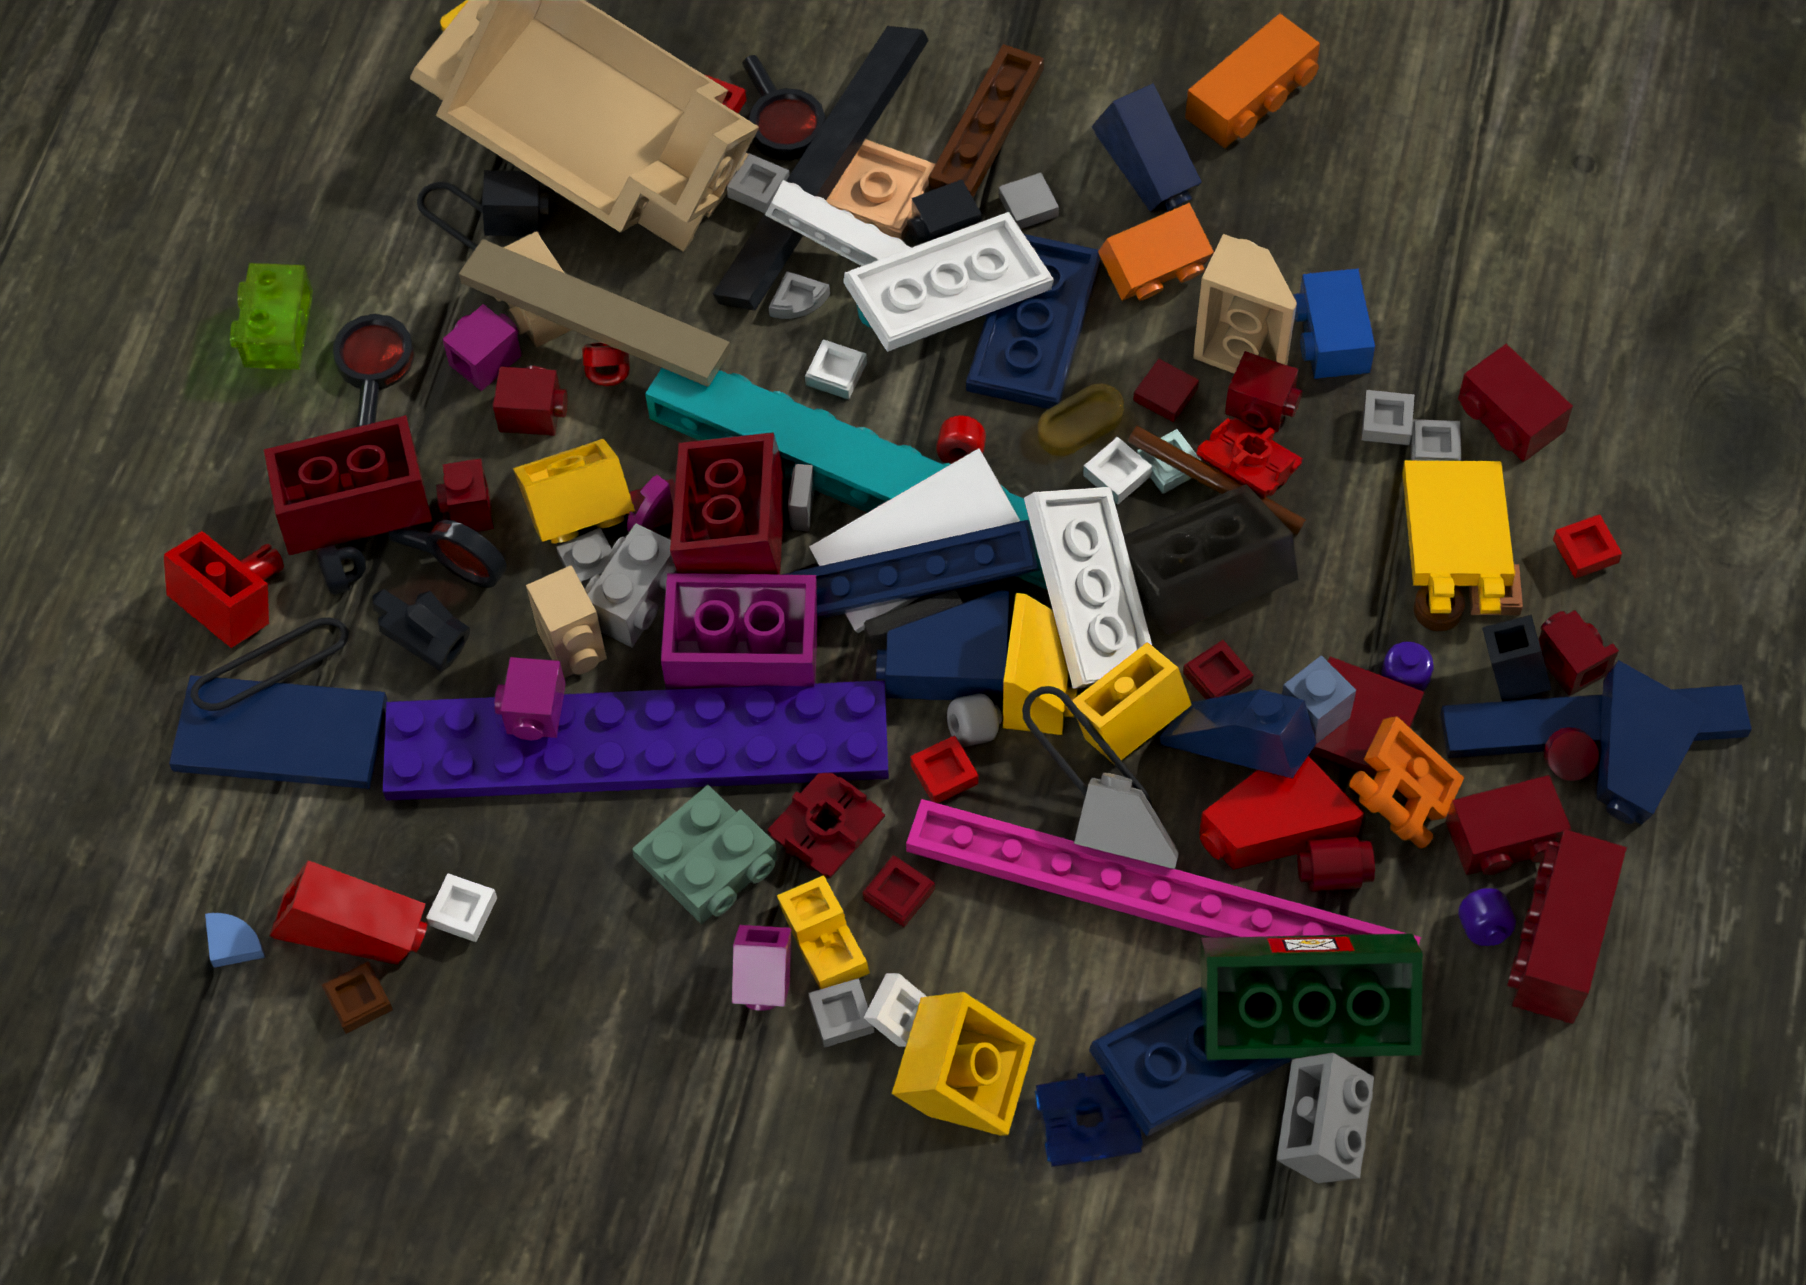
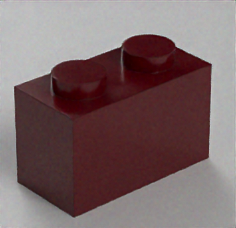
M1504 344L1464 374L1458 396V401L1461 402L1464 411L1471 418L1480 420L1494 434L1496 441L1503 449L1512 451L1523 462L1566 431L1573 408L1570 402L1507 344Z
M1550 775L1454 799L1451 802L1445 821L1466 876L1478 872H1483L1484 875L1498 874L1511 867L1512 863L1531 859L1533 862L1543 861L1547 845L1558 846L1564 829L1571 831L1570 824Z

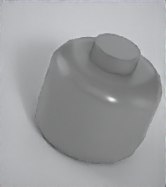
M977 693L959 697L950 702L947 709V724L951 736L955 735L961 746L969 747L995 739L999 724L1002 722V714L1000 708L994 705L989 696Z

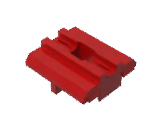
M1227 418L1211 432L1209 440L1206 439L1198 446L1196 452L1198 458L1263 498H1266L1268 495L1272 496L1279 485L1283 486L1287 483L1289 476L1298 469L1303 460L1300 456L1272 440L1275 433L1274 429L1269 427L1265 432L1260 433L1237 418L1233 420Z

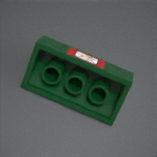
M1355 934L1201 938V998L1206 1059L1303 1058L1328 1053H1335L1340 1057L1421 1055L1423 952L1414 935Z

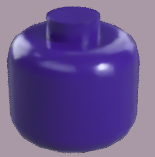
M1415 642L1395 644L1388 650L1385 656L1382 676L1424 691L1428 687L1433 674V658L1430 652L1421 644Z
M1484 888L1476 890L1466 896L1459 905L1458 915L1469 940L1479 946L1498 945L1510 937L1515 930L1516 917L1505 894L1497 889Z

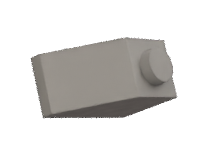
M1103 773L1101 780L1091 778L1074 844L1175 869L1179 850L1143 791L1131 787L1133 780L1111 773Z

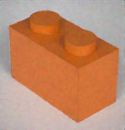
M1187 203L1107 238L1098 253L1121 300L1124 301L1136 295L1138 300L1142 301L1164 289L1162 283L1176 277L1180 283H1183L1205 271L1203 265L1212 256L1214 251L1190 203Z

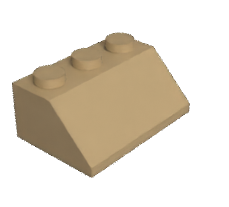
M1225 234L1222 235L1201 280L1193 359L1231 373H1235L1244 351L1287 365L1297 302L1268 249L1260 247L1247 239H1237Z

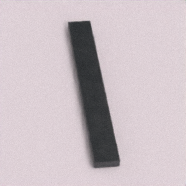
M896 26L886 27L786 182L795 183L803 191L827 200L929 40L923 29ZM764 214L713 292L717 302L720 305L755 311L804 235Z

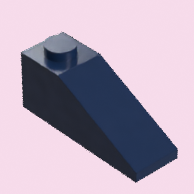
M1261 689L1191 702L1192 706L1171 721L1160 736L1161 744L1164 746L1292 779L1317 743L1305 700Z

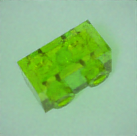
M249 263L246 282L241 281L238 286L239 320H233L230 328L231 346L233 349L238 350L244 367L300 370L313 296V289L305 265Z

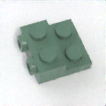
M709 785L704 787L632 848L634 858L701 925L712 915L720 916L725 913L736 901L737 894L749 883L753 882L755 884L766 878L773 870L777 860L775 842L741 809L736 812Z

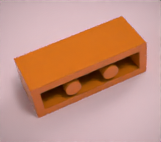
M1279 13L1188 89L1185 118L1223 148L1228 147L1238 137L1245 138L1254 129L1259 119L1269 111H1277L1292 91L1298 86H1306L1313 80L1319 69L1317 61L1320 43Z

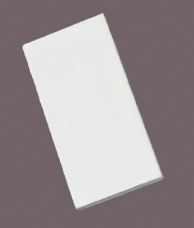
M1007 212L844 273L843 283L888 352L1051 290L1054 279L1010 213Z
M978 448L809 546L819 566L1015 523L1019 522L1020 519L983 453ZM918 598L845 614L854 630L859 633Z
M1111 487L1033 492L1026 496L1024 501L1073 689L1090 687L1148 642L1152 645Z

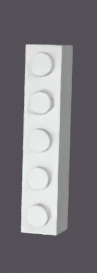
M784 180L765 213L766 216L861 266L911 248L905 245L901 239L888 236L876 226L866 224L854 218L850 212L839 210L828 204L825 199L813 196L803 191L799 185L788 183Z

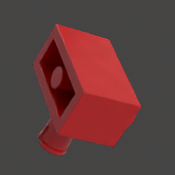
M201 531L164 554L166 595L230 648H233L269 624L268 583L264 580L282 571L284 563L279 552L275 548L272 549L270 544H264L260 549L239 561L206 533Z

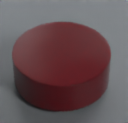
M1566 727L1559 729L1549 737L1545 744L1544 758L1548 767L1564 780L1575 781L1588 776L1598 762L1599 753L1596 743L1585 731L1579 728Z

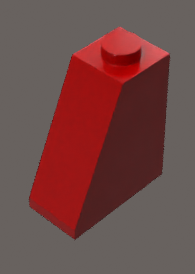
M1308 756L1293 779L1261 770L1255 771L1202 812L1199 834L1201 843L1206 851L1217 860L1222 858L1234 870L1295 855L1299 851H1305L1307 840L1356 837L1359 835L1364 813Z
M308 860L286 888L269 937L398 965L410 951L417 952L426 933L427 923L420 920L426 904Z

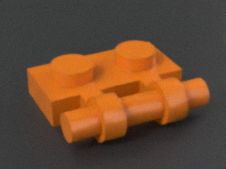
M1397 716L1383 719L1364 758L1377 771L1374 780L1364 771H1359L1351 778L1349 786L1360 795L1359 802L1371 813L1379 812L1391 823L1390 829L1400 839L1410 840L1418 848L1422 849L1433 838V833L1423 825L1426 817L1432 821L1446 818L1451 802L1455 799L1464 777ZM1396 789L1408 799L1405 807L1392 797Z

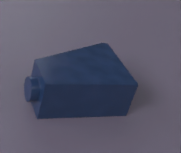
M1152 83L1114 100L1094 122L1092 128L1149 211H1154L1165 205L1169 212L1192 201L1190 193L1202 181L1154 84Z
M997 591L889 630L887 633V650L877 649L876 679L885 680L886 698L954 700L959 697L982 693L989 696L993 702H1003V682L1008 647L1009 591Z
M1619 660L1603 680L1597 800L1607 805L1606 811L1614 818L1628 824H1633L1636 821L1642 825L1654 814L1706 719L1709 710Z

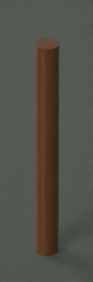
M1138 425L1134 428L1128 439V443L1295 536L1299 534L1306 521L1305 518L1267 497L1263 498L1233 478Z

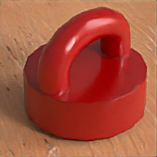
M602 342L589 343L582 347L584 370L589 381L596 385L613 386L627 379L630 371L628 353ZM618 365V371L614 374L604 375L596 371V367Z

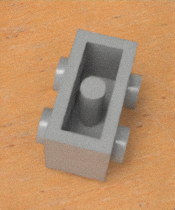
M636 523L626 538L620 537L611 550L608 565L601 575L596 574L591 578L585 589L597 612L601 633L632 648L642 632L652 624L658 608L665 599L667 573H677L670 553V539Z
M1335 1053L1292 1059L1276 1160L1316 1183L1360 1178L1374 1077Z

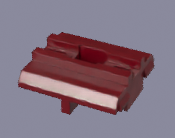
M818 773L801 793L795 792L792 796V803L769 827L767 832L773 840L786 848V852L791 856H797L806 863V867L810 870H815L822 876L824 875L825 878L830 879L884 819L885 814L879 806L869 799L867 800V795L842 777H837L833 773ZM831 815L838 820V823L833 829L829 828L825 832L818 825L826 816L829 817Z

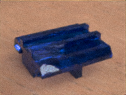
M1085 1073L1077 1074V1079L1036 1085V1091H1034L1037 1108L1040 1110L1041 1123L1043 1124L1047 1160L1050 1162L1051 1167L1142 1152L1143 1142L1140 1127H1137L1136 1120L1105 1074L1086 1077ZM1099 1113L1102 1122H1099L1097 1126L1085 1128V1125L1078 1126L1076 1116Z

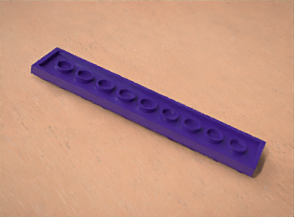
M885 680L815 683V686H744L564 694L557 738L542 737L538 740H524L513 734H507L502 715L495 713V697L386 702L383 794L386 801L706 787L707 785L713 787L811 782L818 773H833L846 781L889 779Z

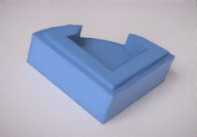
M224 913L205 914L209 955L214 968L265 958L263 947L256 933L246 922Z

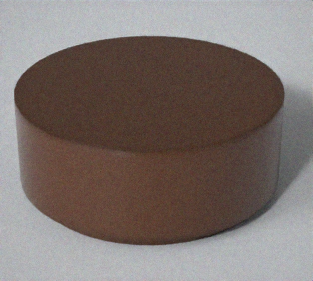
M1421 586L1416 594L1413 606L1417 621L1432 631H1447L1454 628L1460 622L1465 608L1463 593L1457 586H1454V598H1450L1451 613H1430L1428 586Z

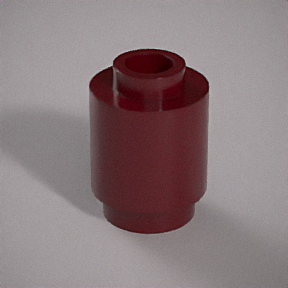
M1357 837L1307 840L1305 851L1297 852V869L1300 882H1308L1311 892L1362 888L1363 883L1374 882L1375 861L1371 842H1359Z

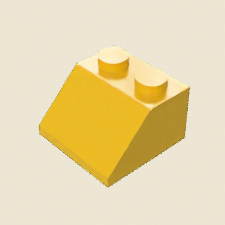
M604 439L513 468L533 525L542 542L551 540L553 544L563 543L576 538L579 535L578 530L595 524L598 528L611 527L623 522L625 514L635 511L619 458Z
M1016 593L1003 682V728L1030 731L1023 719L1022 708L1025 699L1032 691L1039 687L1052 686L1061 689L1073 700L1077 697V689L1069 687L1070 675L1053 610L1027 594ZM1042 694L1036 697L1030 707V717L1042 733L1062 735L1064 718H1074L1073 713L1064 702L1053 694Z
M965 992L921 997L892 1094L929 1117L1000 1136L1008 1135L1036 1038Z

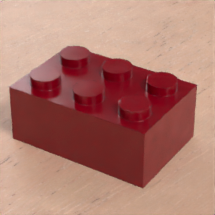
M406 415L264 449L275 514L289 556L432 521L420 465Z
M774 432L679 443L670 553L677 573L780 575L785 470Z
M1566 829L1562 833L1558 846L1547 845L1543 861L1540 862L1533 886L1535 893L1530 908L1527 910L1520 938L1524 940L1521 941L1507 981L1508 987L1516 989L1512 1006L1574 1024L1590 991L1627 847Z

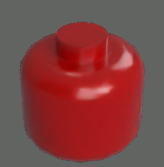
M964 415L952 416L945 420L939 429L936 443V453L943 463L952 464L978 448L983 453L986 442V431L983 425L976 419Z

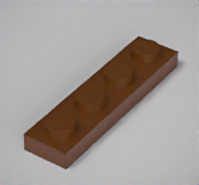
M1005 44L1001 46L930 173L929 188L937 189L962 179L972 198L975 196L1042 74L1044 58Z

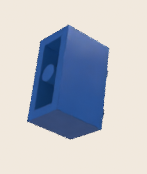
M1359 269L1303 274L1300 293L1293 294L1297 302L1294 319L1296 322L1303 321L1305 333H1301L1300 336L1301 354L1304 361H1311L1314 379L1370 373L1375 343Z

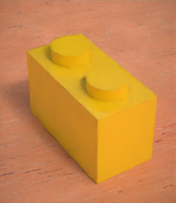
M1148 642L1072 700L1120 760H1123L1192 706L1179 668ZM1078 721L1085 740L1112 762Z

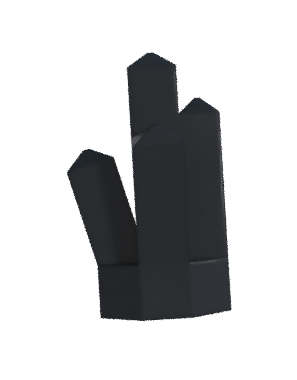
M385 589L372 596L373 610L382 615L378 618L379 632L440 672L451 666L470 636V627L453 617L431 591L419 594L415 601L416 604L410 606Z

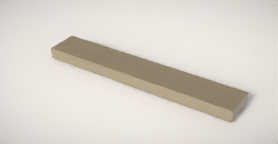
M484 239L481 240L459 272L460 282L466 286L707 387L710 386L731 352L730 342Z

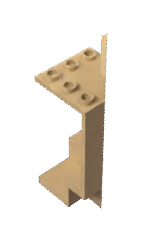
M469 0L415 66L410 77L412 81L442 100L436 114L440 119L620 233L638 223L683 252L694 239V234L703 216L705 215L709 218L728 193L727 186L749 155L746 151L759 128L722 104L728 92L726 88L585 0Z

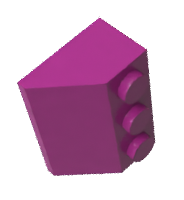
M667 573L661 654L666 689L815 686L817 656L816 575Z

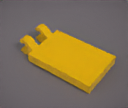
M1404 460L1402 474L1413 586H1428L1430 613H1451L1450 598H1454V586H1478L1480 613L1501 614L1500 598H1504V586H1513L1515 576L1501 461Z

